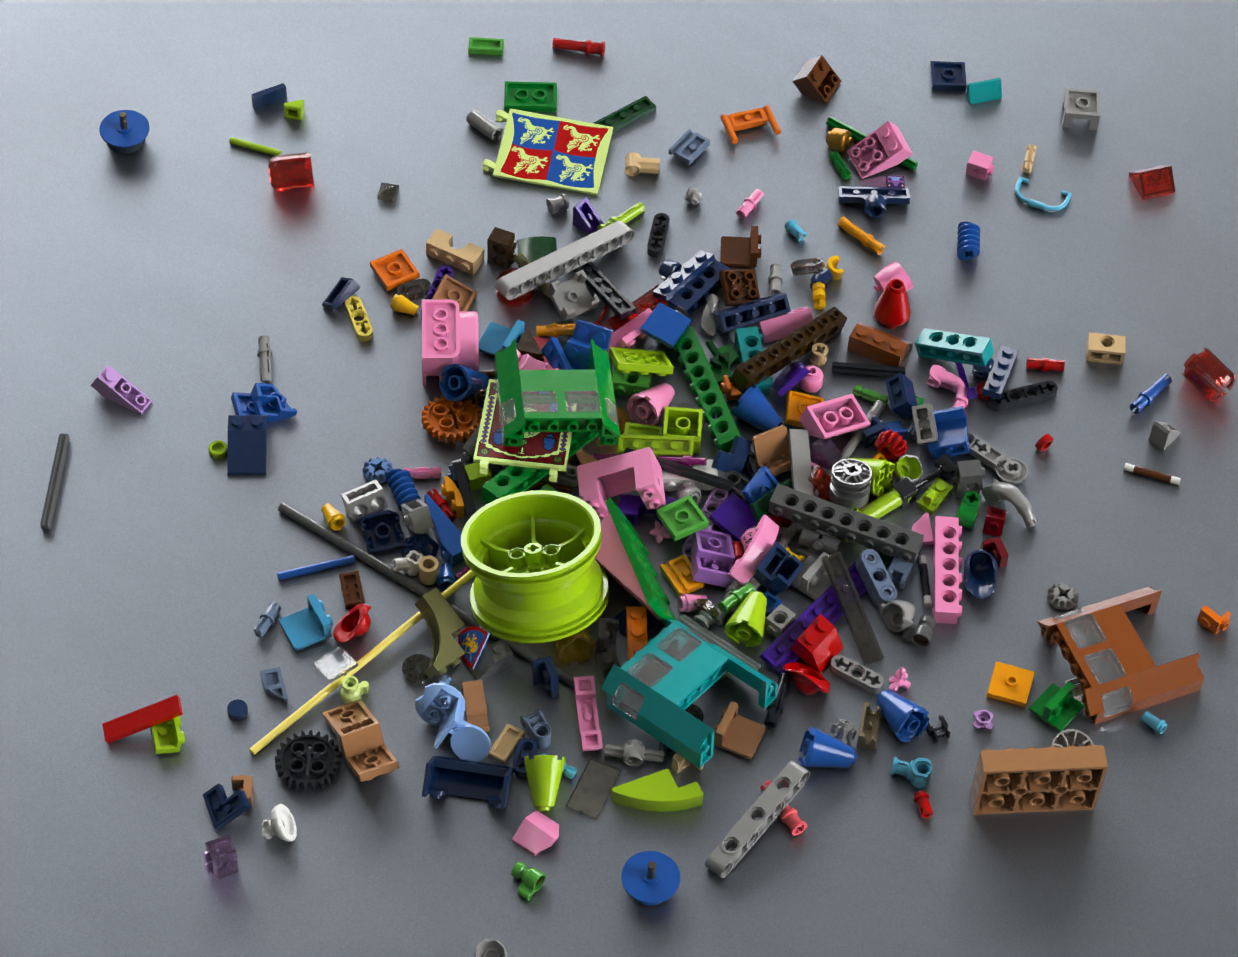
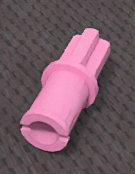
M756 189L749 198L744 199V203L736 211L739 218L745 219L756 208L757 202L764 195L760 189Z

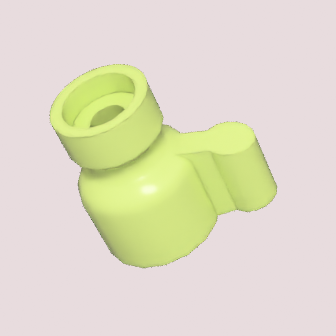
M346 676L342 680L341 701L344 705L359 700L361 695L369 693V683L367 681H362L358 684V679L354 676Z

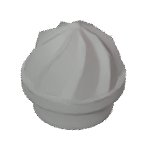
M689 187L684 200L688 201L689 204H698L702 200V193L697 187Z

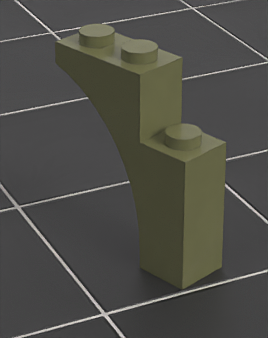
M436 587L423 595L415 603V606L424 617L432 637V658L425 672L429 679L436 675L439 678L448 671V667L451 666L453 669L462 662L460 658L465 654L464 650L455 640L461 634L460 630L465 624Z

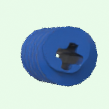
M968 221L960 222L957 232V256L960 260L967 261L980 254V227Z
M394 469L387 474L386 480L400 511H402L400 504L418 498L421 499L409 471Z

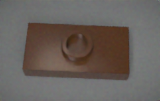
M359 571L339 574L345 609H352L357 604H365Z

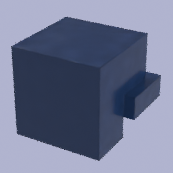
M776 541L755 568L753 578L771 594L776 596L791 585L804 564Z

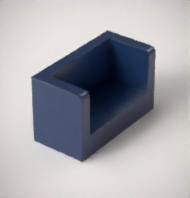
M900 372L885 380L891 409L902 419H906L913 415L912 406H918L912 381Z

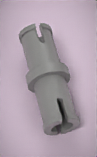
M778 263L770 265V276L768 277V283L770 284L769 293L773 295L781 293V284L783 282L781 265Z

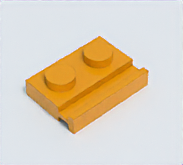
M685 554L668 561L667 564L660 565L661 572L678 596H682L685 593L689 594L704 587V583L693 581L691 562Z

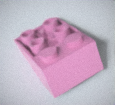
M887 121L847 151L861 179L896 166L912 155L899 128L890 121Z

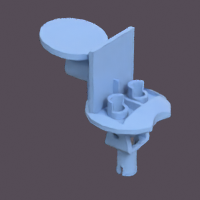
M442 675L439 678V683L425 686L423 695L415 699L416 711L425 722L438 726L434 748L437 749L447 734L450 733L452 734L450 738L451 748L460 759L481 761L488 756L491 748L490 739L483 729L463 720L466 709L465 699L461 692L450 686L452 683L451 677L449 676L447 679L448 675Z

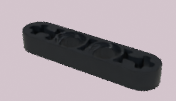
M1044 381L1005 390L1000 400L990 397L988 406L991 410L999 412L1055 398L1058 386L1053 381ZM1027 392H1034L1036 396L1031 397ZM1010 396H1017L1019 400H1011Z
M460 457L451 461L468 519H470L477 510Z

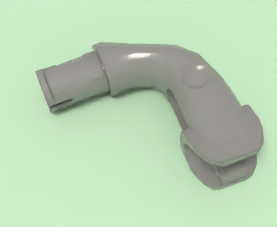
M994 479L991 485L982 489L981 492L988 502L1010 501L1017 509V512L1021 514L1026 527L1029 528L1037 524V520L1032 512V505L1014 485Z

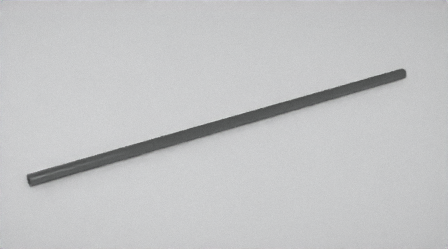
M282 502L279 505L278 511L421 597L431 591L401 572L394 571L391 566L286 503ZM447 601L463 622L471 627H480L474 616ZM489 635V638L496 642L501 640V638ZM504 640L511 651L529 662L540 658L539 655L519 643ZM555 666L558 679L574 688V676Z

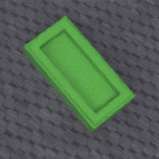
M469 37L468 54L503 56L504 39Z

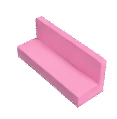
M801 307L754 324L755 327L758 326V329L761 330L763 342L768 343L786 337L813 320L811 308Z

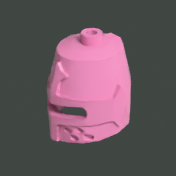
M896 261L885 266L873 277L875 281L874 289L876 292L880 291L881 294L893 279L902 280L906 292L914 288L911 279L903 267Z

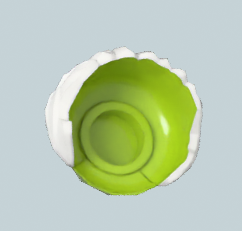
M902 455L895 464L894 471L900 480L907 477L914 483L922 478V465L916 456Z

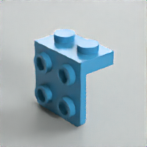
M517 320L512 329L494 322L489 323L479 340V351L495 357V352L507 348L514 339L517 346L525 331V322Z
M315 594L307 596L308 608L280 619V625L294 650H300L332 637L331 626H333V621L329 614H325L324 604L321 600L317 599Z

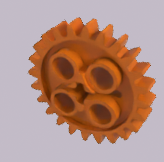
M441 395L440 400L435 397L434 402L428 401V406H424L421 424H423V429H426V434L432 433V439L438 437L439 442L445 439L446 443L449 440H452L454 444H456V440L463 443V439L466 438L468 440L480 424L482 417L481 408H478L476 403L472 404V399L455 402Z

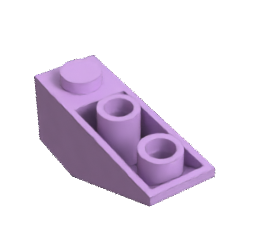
M107 365L90 385L105 398L140 415L152 402L150 398L110 365Z

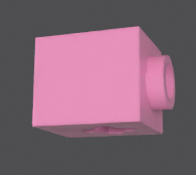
M973 150L967 163L966 175L986 181L988 174L992 175L995 165L992 164L993 157Z

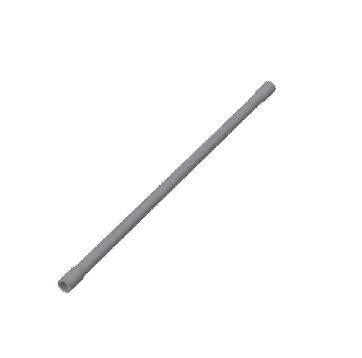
M877 400L869 410L866 417L870 423L873 416L878 418L886 406L882 401ZM872 424L857 429L834 464L851 456L862 440V431L870 428ZM833 465L813 492L815 497L821 499L830 486ZM792 522L778 542L783 548H786L796 535V523ZM754 578L750 582L754 590L757 591L761 584ZM736 605L729 610V615L732 616L740 605Z

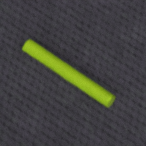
M231 137L229 141L230 144L280 157L282 153L281 150Z

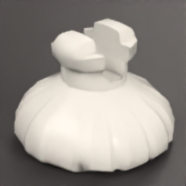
M276 805L271 811V820H263L262 826L264 828H262V835L265 839H271L274 835H277L279 839L285 842L295 840L297 826L295 825L293 815L285 805Z

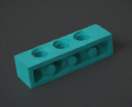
M758 326L736 328L734 341L737 354L740 356V364L766 349L762 348L763 335L759 334ZM772 377L756 385L764 396H770V389L773 388Z
M926 328L922 330L915 342L919 357L986 367L994 353L991 338Z

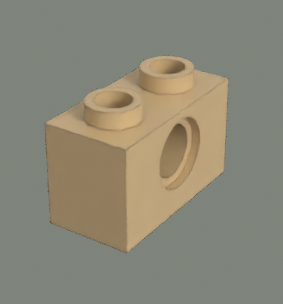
M1089 332L1086 341V361L1123 364L1126 353V336Z

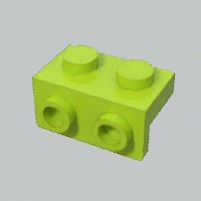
M180 716L150 727L155 754L180 752L181 745L185 742L184 732H180Z

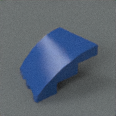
M255 383L251 394L233 392L231 396L236 415H267V423L287 419L297 414V410L295 408L292 409L286 403L287 399L279 393L273 384Z

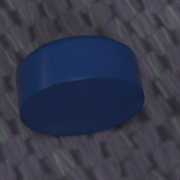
M240 699L231 701L227 706L228 716L233 720L244 719L248 714L246 702Z

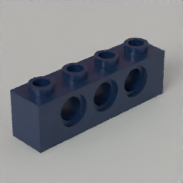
M715 259L713 263L667 301V306L673 310L676 307L684 308L690 318L706 303L707 295L715 294L722 287L719 272L721 270H730V268Z
M776 293L712 313L716 330L728 332L791 312L787 294Z

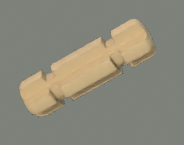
M1027 145L1022 168L1024 173L1029 174L1032 171L1036 145Z

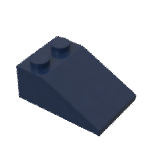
M228 415L227 475H266L267 415Z

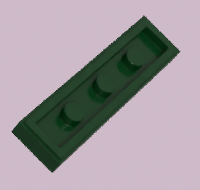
M644 96L597 120L593 124L613 127V132L654 112L656 105L647 96Z

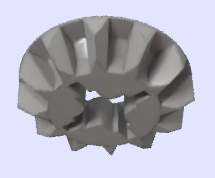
M1062 582L1059 584L1053 583L1052 587L1048 589L1047 599L1057 609L1068 610L1073 608L1078 602L1079 594L1076 592V587L1072 588L1069 583L1067 585L1062 584ZM1060 592H1061L1062 594H1065V593H1066V594H1067L1066 598H1065L1064 596H1061V597H1060V596H1059V595H1060Z

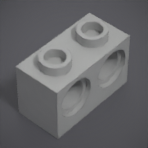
M377 480L341 494L346 513L353 522L388 507L384 490Z

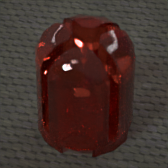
M310 153L279 155L270 159L268 163L270 185L275 191L281 192L314 187Z
M1203 348L1205 351L1198 355L1193 353L1183 365L1185 367L1184 374H1181L1206 399L1217 401L1227 395L1223 388L1226 387L1231 391L1234 386L1235 376L1208 348Z

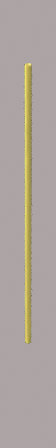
M470 569L441 594L447 599L476 576V574ZM420 611L249 749L252 755L257 754L338 688L346 676L354 675L424 617Z

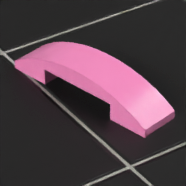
M766 514L762 516L755 528L756 534L742 558L736 560L728 574L741 586L753 577L755 568L776 540L779 526Z
M594 676L574 677L575 702L582 751L603 750Z

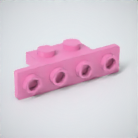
M650 308L646 309L612 334L609 347L630 348L636 343V339L646 337V334L640 332V328L650 316L652 310Z

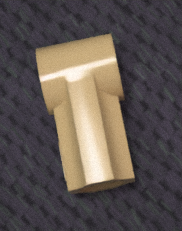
M635 152L626 155L625 173L627 175L637 176L640 173L659 174V158H645Z

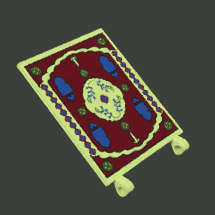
M489 379L473 462H480L479 474L487 475L488 465L491 463L550 470L549 482H557L558 471L566 472L572 432H525L522 446H503L496 380ZM523 405L524 412L526 413L558 412V405ZM566 405L568 412L576 413L577 405ZM504 419V426L514 419Z

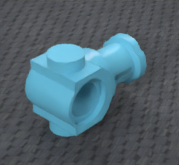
M894 757L890 774L896 773L907 776V780H910L912 785L917 788H925L932 774L931 760L917 758L911 760V762L898 760V757Z

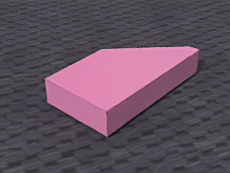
M927 512L911 528V531L924 535L923 546L933 545L934 543L929 513Z

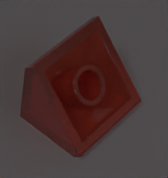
M1160 165L1129 172V176L1142 200L1175 193L1172 166Z

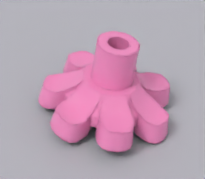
M901 667L896 671L895 676L890 677V690L896 692L901 686L905 689L910 687L911 682L906 680L908 674L905 668Z

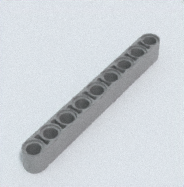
M617 221L502 276L497 280L495 289L508 300H512L629 243L635 233L624 222Z

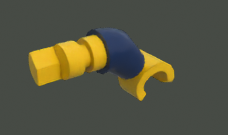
M839 256L830 257L826 267L811 277L810 288L813 292L814 309L822 310L826 307L825 289L827 284L831 280L842 278L844 270L835 269L840 260Z

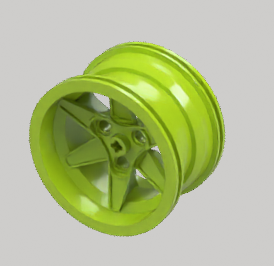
M536 490L519 492L496 499L480 508L470 517L462 530L461 548L464 561L477 575L470 590V603L473 616L480 627L491 635L507 641L544 643L576 634L598 619L608 603L609 586L604 569L595 559L602 542L600 519L595 510L588 503L573 495L557 491Z

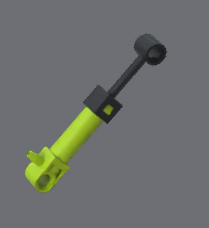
M948 453L943 454L935 462L936 470L914 483L906 477L892 485L889 492L860 509L854 507L852 510L880 519L898 507L902 509L916 501L919 488L937 477L944 476L948 480L953 479L957 462Z

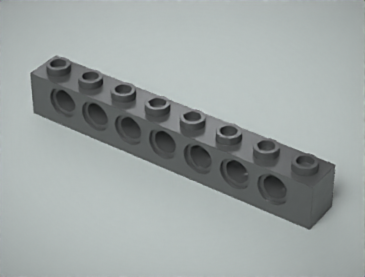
M777 484L769 501L768 512L775 516L787 518L794 523H801L809 526L811 529H818L831 536H837L848 542L863 545L865 548L897 557L904 562L914 564L922 547L924 535L781 484Z

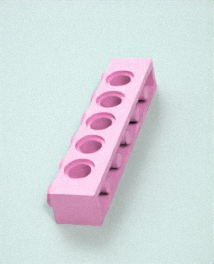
M935 516L933 525V618L935 623L956 624L958 617L962 616V605H959V601L962 599V589H959V585L962 583V573H959V569L962 567V557H959V553L962 550V541H959V537L962 534V526H959V518Z

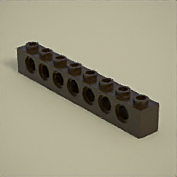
M835 306L737 366L729 382L742 394L745 393L751 386L758 385L812 351L814 344L825 343L841 333L847 317Z

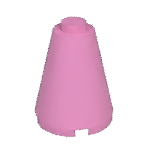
M661 383L631 396L626 406L630 419L634 423L638 422L639 424L656 426L665 412V406L668 407L675 396L673 387L668 383Z

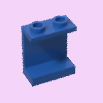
M963 406L935 410L934 416L939 441L928 443L932 459H938L946 453L950 456L970 453L967 416Z

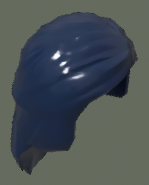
M976 549L971 551L964 561V585L972 596L983 600L995 593L997 563L993 556L984 550Z

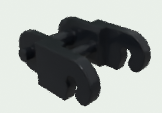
M939 715V721H941L942 726L933 728L928 723L926 727L928 735L932 736L935 742H938V738L944 736L950 738L948 724L943 715ZM942 729L943 733L936 734L935 731Z

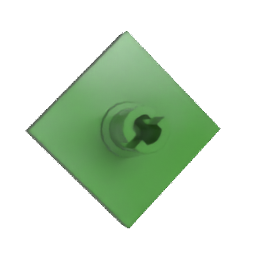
M690 495L656 509L657 517L674 541L709 527L708 519Z

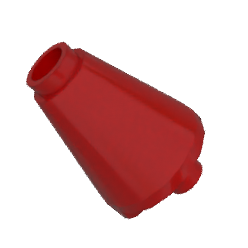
M893 279L888 283L874 307V316L888 329L901 326L910 318L911 312L904 282L900 279Z

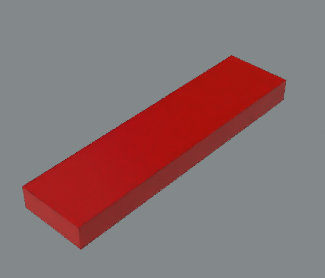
M174 695L103 723L105 741L109 744L183 715L180 697Z

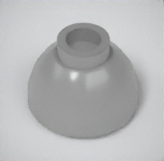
M687 487L677 491L676 499L679 500L690 495L697 506L700 505L701 491L699 488Z

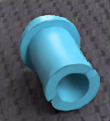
M790 219L786 222L784 226L786 232H790L799 242L804 240L799 233L804 238L807 236V233L797 225V221Z
M1146 711L1140 719L1141 722L1152 728L1155 734H1162L1167 728L1164 719L1160 720L1149 711Z

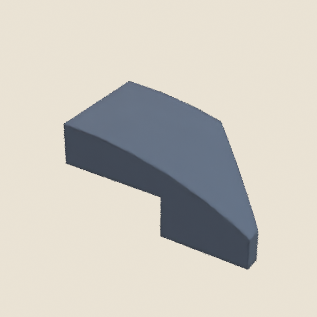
M280 667L260 671L264 691L283 701H288Z

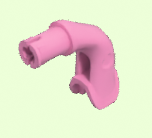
M932 365L927 384L933 388L941 387L956 394L953 407L963 406V408H966L968 406V398L962 379L946 371L942 366Z

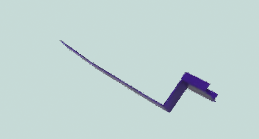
M955 362L959 377L965 384L968 398L976 399L978 397L976 387L969 388L963 364Z

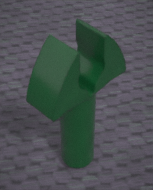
M712 340L706 341L705 345L714 356L710 358V364L722 370L720 361H723L728 368L729 353H720Z

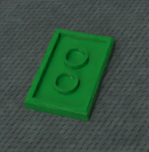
M505 81L504 111L516 109L528 112H557V83Z

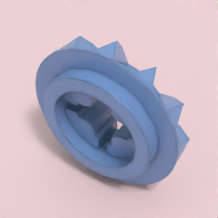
M377 456L376 459L370 458L368 462H364L362 470L365 479L369 482L377 480L378 483H384L387 481V474L393 470V467L386 458L380 459ZM381 466V470L375 472V468Z

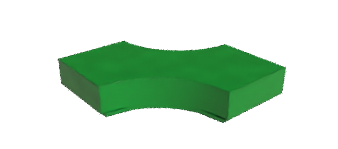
M731 344L718 348V351L722 354L729 353L728 368L723 361H720L722 370L711 367L718 385L723 383L724 375H727L730 381L732 377L730 369L740 358Z

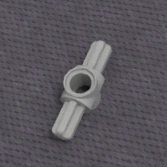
M636 739L628 740L627 743L625 742V746L607 743L604 747L605 755L623 757L625 764L634 767L640 766L644 760L663 762L665 753L662 750L647 749L642 741Z

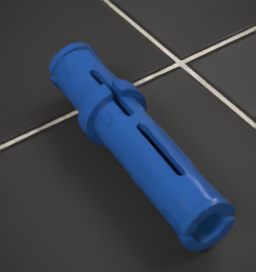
M1163 374L1145 392H1141L1138 395V398L1130 404V410L1132 411L1134 408H1137L1133 413L1138 414L1145 406H1149L1152 400L1172 383L1171 377L1169 376L1165 380L1168 374Z

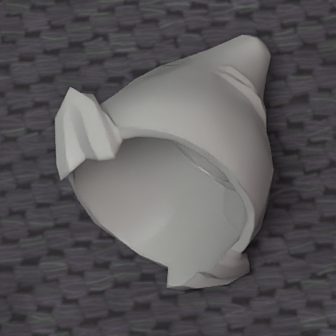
M894 600L886 604H880V615L889 630L900 632L914 624L912 619L915 616L916 607L912 603Z

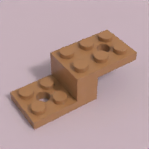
M361 699L323 712L324 720L337 736L342 758L360 782L370 781L376 776L389 774L399 768L397 759L384 744L380 723Z

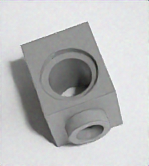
M780 604L766 618L765 630L771 636L778 638L796 620V614Z

